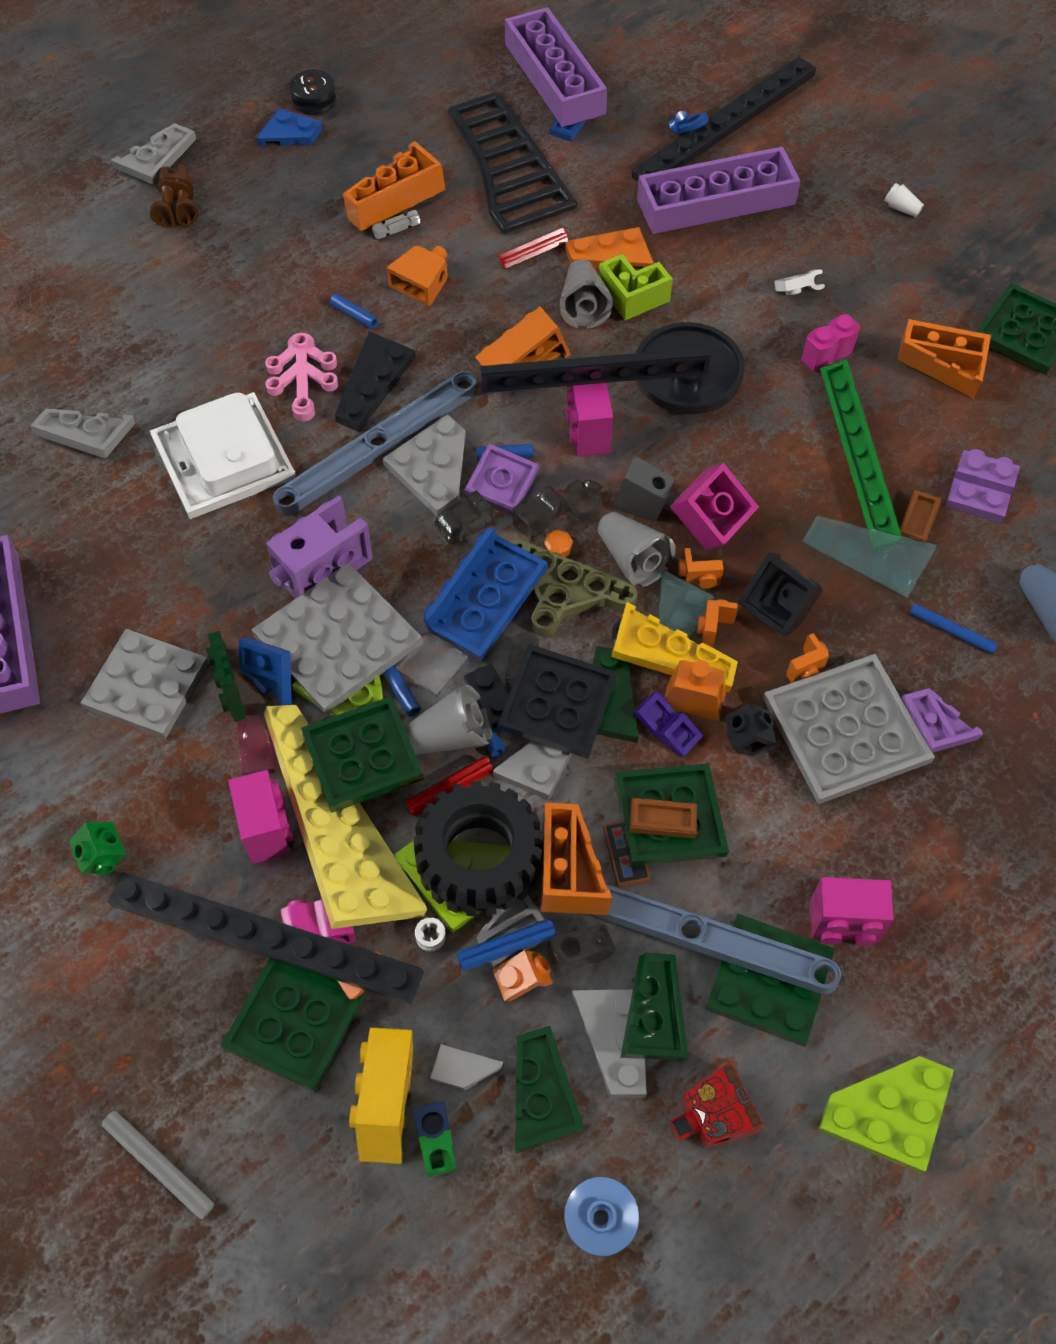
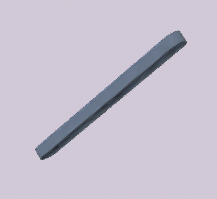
M467 371L456 373L278 488L273 495L277 512L282 515H292L473 397L477 391L475 375ZM465 381L472 384L469 388L462 389L457 386L459 383ZM374 438H383L385 440L383 444L377 446L370 443ZM286 496H290L295 499L294 502L289 505H282L279 503L280 500Z
M606 884V887L610 890L612 896L608 915L589 914L819 994L834 992L840 983V968L834 961L608 884ZM686 924H695L700 928L701 933L696 938H687L682 934V928ZM821 968L828 969L833 973L834 981L830 984H821L815 979L814 973Z

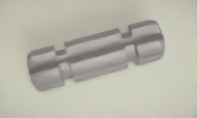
M416 210L408 211L405 216L400 214L385 220L384 224L382 222L374 224L372 226V233L377 240L387 237L386 234L390 236L408 229L409 225L410 227L419 225L421 223L420 216Z

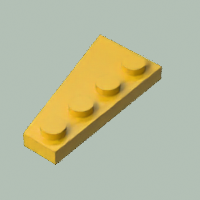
M629 602L626 603L611 657L669 675L673 674L681 660L690 662L703 660L710 667L724 671L726 692H730L738 661L705 643L700 645L688 639V634L679 629L673 631L660 624L661 620L649 614L647 617L636 611V606Z

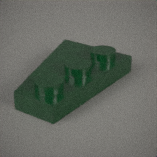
M220 631L208 634L210 647L206 648L210 664H215L216 670H213L212 673L217 689L222 688L223 691L222 694H219L223 711H230L234 722L244 720L246 715Z
M597 645L592 664L618 672L597 735L638 743L636 716L633 714L635 707L629 663L611 657L612 648Z
M646 952L639 956L620 1058L676 1061L688 1058L675 955Z
M550 1026L517 1036L515 1154L584 1131V1126Z

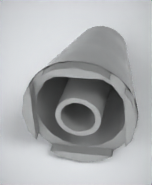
M579 259L572 262L568 268L559 302L560 314L565 322L572 327L587 326V329L594 328L603 324L609 318L613 304L612 295L592 263L585 259Z
M617 512L606 514L599 522V536L632 585L648 586L656 582L668 570V567L665 565L669 557L672 560L674 559L676 547L669 536Z
M466 684L458 687L404 726L415 755L482 747L489 744L487 740L492 739V725L486 707L480 709L476 700L481 699V697L472 686Z

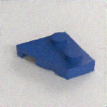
M279 108L256 137L258 146H266V141H280L281 146L293 144L312 145L323 130L322 121Z
M249 637L238 640L239 669L248 678L252 679L263 693L270 692L278 700L276 706L292 705L290 651Z

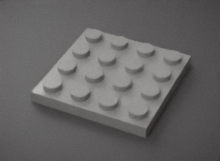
M349 562L251 629L258 641L290 651L291 677L307 692L325 715L333 707L339 706L350 695L352 696L358 692L365 684L373 681L376 676L381 675L423 644L422 636Z
M876 654L767 691L763 695V700L817 804L930 764L935 758Z

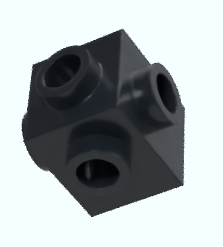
M746 703L738 706L735 711L725 716L728 727L727 735L733 750L752 757L777 744L772 727L774 724L773 718L768 710L752 703Z

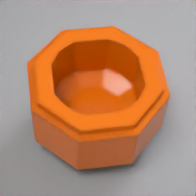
M555 530L546 535L544 540L545 550L563 557L570 555L573 540L568 532Z

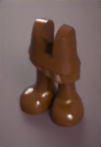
M178 165V173H170L169 167L163 166L157 182V189L161 193V200L151 205L150 218L159 226L173 228L175 226L173 198L178 200L175 208L178 223L183 227L190 226L198 218V207L192 201L194 193L189 171L185 165Z

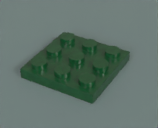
M1011 283L976 332L991 335L990 348L1047 375L1056 362V303Z
M392 696L301 727L331 813L424 780L422 770Z
M709 763L615 772L614 782L630 867L727 857L729 849ZM641 798L697 804V834L695 839L629 832L631 799Z
M738 913L733 927L832 960L835 948ZM721 960L705 1010L805 1047L821 994ZM825 968L818 969L814 973L815 979L819 983L825 984L829 970Z
M269 958L223 1040L221 1047L236 1056L316 1093L365 996L362 993L356 999H349L339 982Z

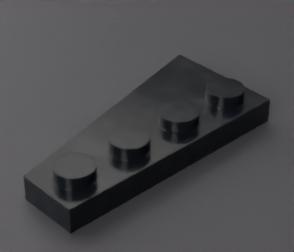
M369 331L336 410V422L360 432L416 358L415 350Z

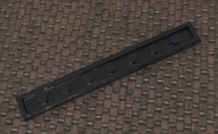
M709 348L486 365L480 366L482 393L707 375L711 353Z

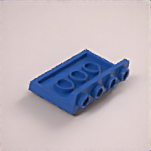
M488 527L485 533L479 534L474 548L469 555H465L460 560L458 570L453 577L444 582L441 593L435 602H431L426 607L424 623L428 631L483 661L548 569V563L499 537L496 529Z

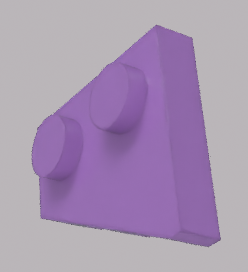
M930 688L903 695L901 698L932 753L979 740L983 735L982 730L977 726L972 729L958 717L961 713L951 705L944 703L942 698Z

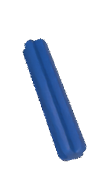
M545 919L457 952L459 965L462 970L466 971L553 939L556 936L555 927L550 919Z

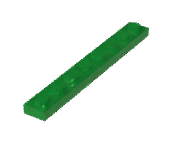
M847 358L822 367L820 370L875 553L904 545Z

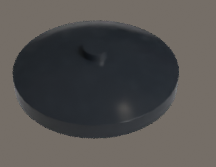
M679 322L665 325L646 336L640 343L636 353L709 348L711 358L708 374L636 380V383L641 392L650 401L666 410L682 414L710 412L730 402L738 393L745 370L743 355L737 344L728 335L714 327L694 322Z

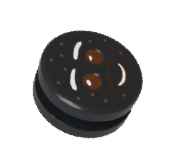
M310 69L296 74L290 82L292 103L301 113L308 115L322 114L330 110L336 102L334 80L328 73L322 70Z

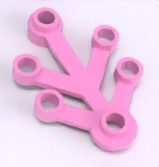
M297 333L289 338L287 343L288 349L279 356H270L266 359L265 364L268 373L276 375L282 372L285 364L296 357V363L280 377H270L267 379L266 388L270 395L277 396L283 392L284 387L296 378L297 398L292 403V411L296 420L306 422L315 415L314 403L308 398V376L321 384L325 391H334L338 387L337 376L334 373H323L308 363L307 357H311L321 363V367L324 370L335 369L337 359L333 352H322L316 348L311 335Z

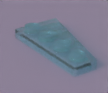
M820 516L815 518L802 541L813 549L905 598L909 597L938 547L936 544L924 543L903 536L899 537Z

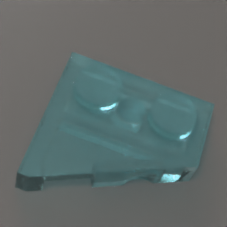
M664 570L661 578L660 624L673 631L679 629L688 634L687 637L689 639L698 625L699 616L705 615L707 601L714 600V596Z

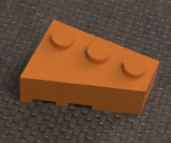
M539 306L533 312L528 313L513 328L506 330L495 342L483 348L481 353L475 356L480 366L548 361L561 355L565 359L571 353L559 327Z
M908 319L902 336L898 360L975 399L983 382L991 335Z

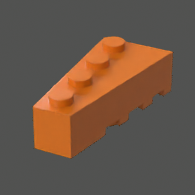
M412 142L408 145L409 150L404 154L402 152L397 153L393 156L394 161L388 166H379L375 169L376 174L373 177L363 178L343 193L348 220L360 231H363L428 198L434 197L445 190L442 164L417 142Z

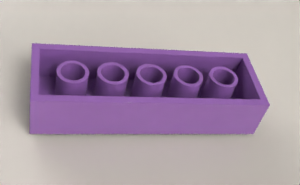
M548 7L505 19V45L562 127L606 114V86Z
M778 147L639 175L637 201L651 233L656 234L796 205L801 181L784 148Z
M8 535L0 537V714L41 704L19 554Z

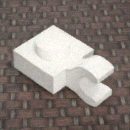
M813 269L806 274L774 280L775 290L785 291L786 295L801 293V288L806 286L811 290H821L825 285L815 284L814 277L822 274L823 271Z

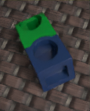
M441 1101L412 1108L428 1178L457 1171L445 1102Z

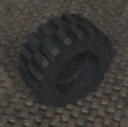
M473 781L470 787L464 788L462 784L452 786L451 793L447 794L445 791H442L435 796L436 804H427L423 810V818L418 819L415 827L414 852L416 867L425 890H431L432 898L438 904L447 901V909L458 913L460 908L465 909L466 916L476 917L477 911H486V916L495 915L496 908L501 906L505 911L514 907L515 898L523 900L529 894V887L535 885L542 863L543 832L540 831V821L537 814H531L532 806L526 799L518 801L517 792L510 788L506 792L500 790V784L490 782L489 786H481V781ZM486 828L499 833L508 841L510 853L501 863L492 868L472 870L455 863L448 856L447 847L454 837L465 830Z

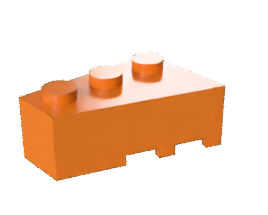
M545 803L542 818L543 851L540 912L608 915L612 896L610 890L606 887L601 873V865L599 860L596 859L591 846V838L579 805Z

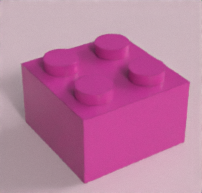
M607 383L570 386V388L566 389V401L569 407H565L567 424L571 423L572 428L569 429L570 445L576 446L577 456L611 453L613 413Z
M723 462L705 469L670 505V508L702 547L708 550L723 546L759 506Z
M268 770L228 780L240 837L252 864L291 854L288 842L294 841L290 823L287 820V808L278 780L271 781Z
M821 877L810 900L811 939H819L825 944L855 941L860 946L875 945L876 942L879 943L894 920L891 880Z

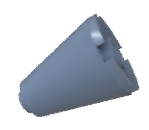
M1042 564L1030 565L1022 571L1019 585L1050 638L1056 642V572Z

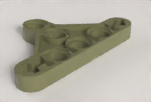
M523 540L509 541L551 564L532 590L537 605L531 616V626L537 635L550 636L557 631L563 618L595 608L607 606L624 612L627 602L636 606L638 592L631 583ZM570 570L576 572L578 577L569 581L564 579L562 574ZM593 581H599L604 584L605 588L601 591H593L588 585ZM610 587H612L613 591H611V595L609 596ZM554 593H560L566 599L561 603H553L549 597ZM624 593L629 595L624 600L619 599V596L622 597ZM541 616H548L553 620V623L544 627L540 626L536 621Z

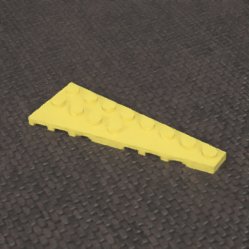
M297 705L266 706L264 717L331 929L423 917L427 911L425 903L361 804L358 803L331 813L301 727L309 724Z

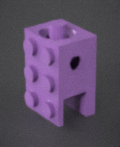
M339 495L331 501L323 503L308 516L300 518L293 526L282 533H277L266 543L272 565V570L269 571L272 581L278 587L283 585L295 599L347 562L357 570L373 559L368 524L362 518H359L347 526L343 499Z

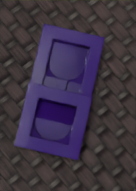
M658 691L652 692L633 712L637 719L657 739L680 757H684L703 736L684 713L677 714Z

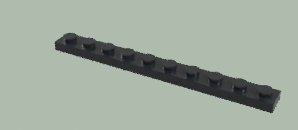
M798 56L708 118L709 121L705 125L688 131L632 169L631 177L638 182L639 175L685 166L814 77L816 67Z
M122 872L108 900V903L115 908L409 1005L413 1002L424 974L421 967Z

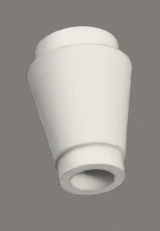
M895 183L884 200L889 204L888 207L914 218L918 216L924 207V204L904 184L900 186Z

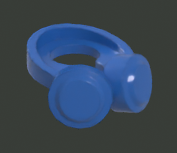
M680 111L668 123L673 133L679 135L680 133L692 131L705 125L709 119L706 112H698L688 116L686 111Z

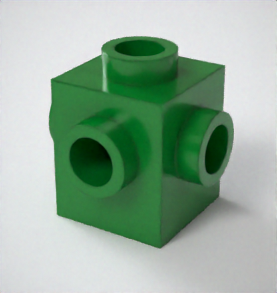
M85 822L69 840L73 857L78 864L81 875L97 874L102 876L109 874L115 870L117 864L126 855L114 822Z

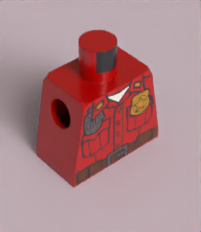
M731 1062L722 1066L685 1093L681 1103L686 1113L670 1120L671 1128L678 1141L697 1134L704 1148L755 1135L764 1126Z

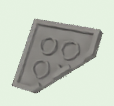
M447 414L383 458L384 466L437 517L459 502L466 431Z

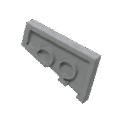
M174 123L151 136V142L139 147L136 145L130 148V154L120 158L117 156L111 159L112 166L119 171L154 184L159 179L162 167L168 166L170 168L196 140L195 131Z
M633 989L572 990L574 1002L578 1007L584 1029L591 1042L610 1098H646L645 1059L620 1058Z

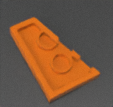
M639 227L565 241V250L570 264L576 260L585 259L590 261L594 268H599L601 262L621 254L625 256L632 266L645 268L654 264Z

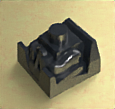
M767 553L737 603L783 637H786L802 624L822 593L823 588L812 578L804 577L797 569L781 559L779 553Z

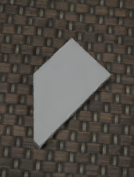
M441 1044L430 1080L465 1091L484 1078L501 1071L503 1062Z

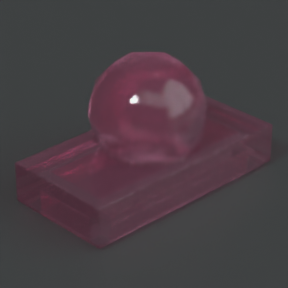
M264 713L246 716V719L237 721V741L240 749L242 775L245 776L268 770L269 774L276 773L272 739Z

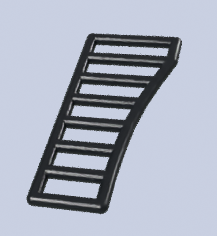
M498 92L454 105L448 109L449 116L460 130L477 161L483 178L489 215L501 233H510L577 207V201ZM495 103L498 107L494 111L464 120L461 116L463 113ZM505 118L509 123L475 136L470 130ZM512 133H516L520 138L486 151H482L480 144ZM523 148H527L530 155L490 169L487 163L489 160ZM535 163L542 169L497 186L493 184V178ZM545 179H549L553 185L497 205V196ZM556 195H560L564 200L562 203L506 222L502 216L503 214Z

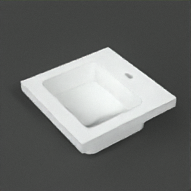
M254 392L248 395L242 393L227 395L184 411L176 417V421L150 430L152 439L189 519L281 485L296 477L295 471Z

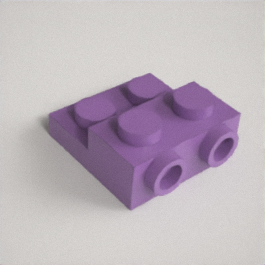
M979 449L963 450L957 464L945 507L1002 523L1011 493L1015 487L1020 466L1013 464V461L1007 457H1000L998 459L987 457Z

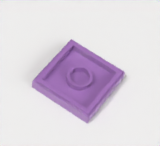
M488 443L464 489V494L477 500L483 497L485 501L482 502L516 516L540 470V465Z

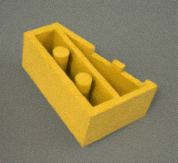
M370 1028L368 1042L362 1041L360 1063L364 1064L363 1073L357 1072L355 1095H359L358 1105L351 1106L349 1118L350 1128H355L360 1162L403 1163L401 1139L402 1131L406 1129L407 1122L405 1109L407 1094L410 1091L414 1051L412 1030Z

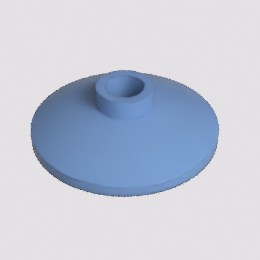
M595 1177L580 1183L572 1191L565 1206L564 1220L570 1238L581 1250L595 1256H610L625 1249L634 1238L639 1223V1211L633 1195L623 1184L611 1178ZM597 1212H604L608 1216V1222L605 1225H598L595 1222L594 1215Z

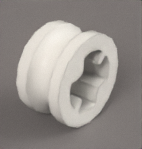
M433 917L421 920L415 928L418 946L427 952L439 950L446 940L443 923ZM430 928H435L438 938L434 941L430 938L431 942L425 941L423 931L428 929L430 932Z

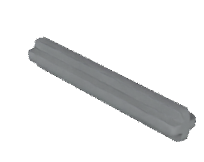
M112 1111L102 1121V1127L199 1219H203L214 1207L213 1201L117 1111Z

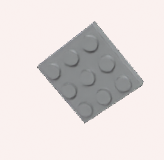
M125 629L80 704L85 710L166 739L209 664L208 659L194 652Z

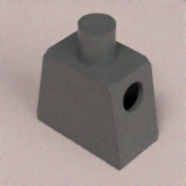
M634 456L613 508L653 521L658 519L662 508L675 513L670 508V505L679 497L670 493L674 478Z

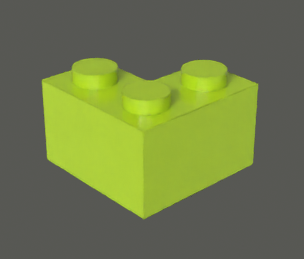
M621 254L600 263L599 276L612 295V305L624 320L670 302L673 278L660 262L636 271L625 256Z

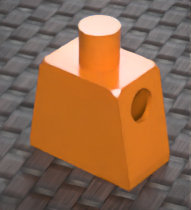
M439 245L435 246L432 251L421 246H414L387 267L389 287L430 307L448 277L447 261L445 260L448 257L446 250Z
M681 660L669 679L664 699L675 711L719 722L726 697L724 671L710 667L703 660L695 662Z

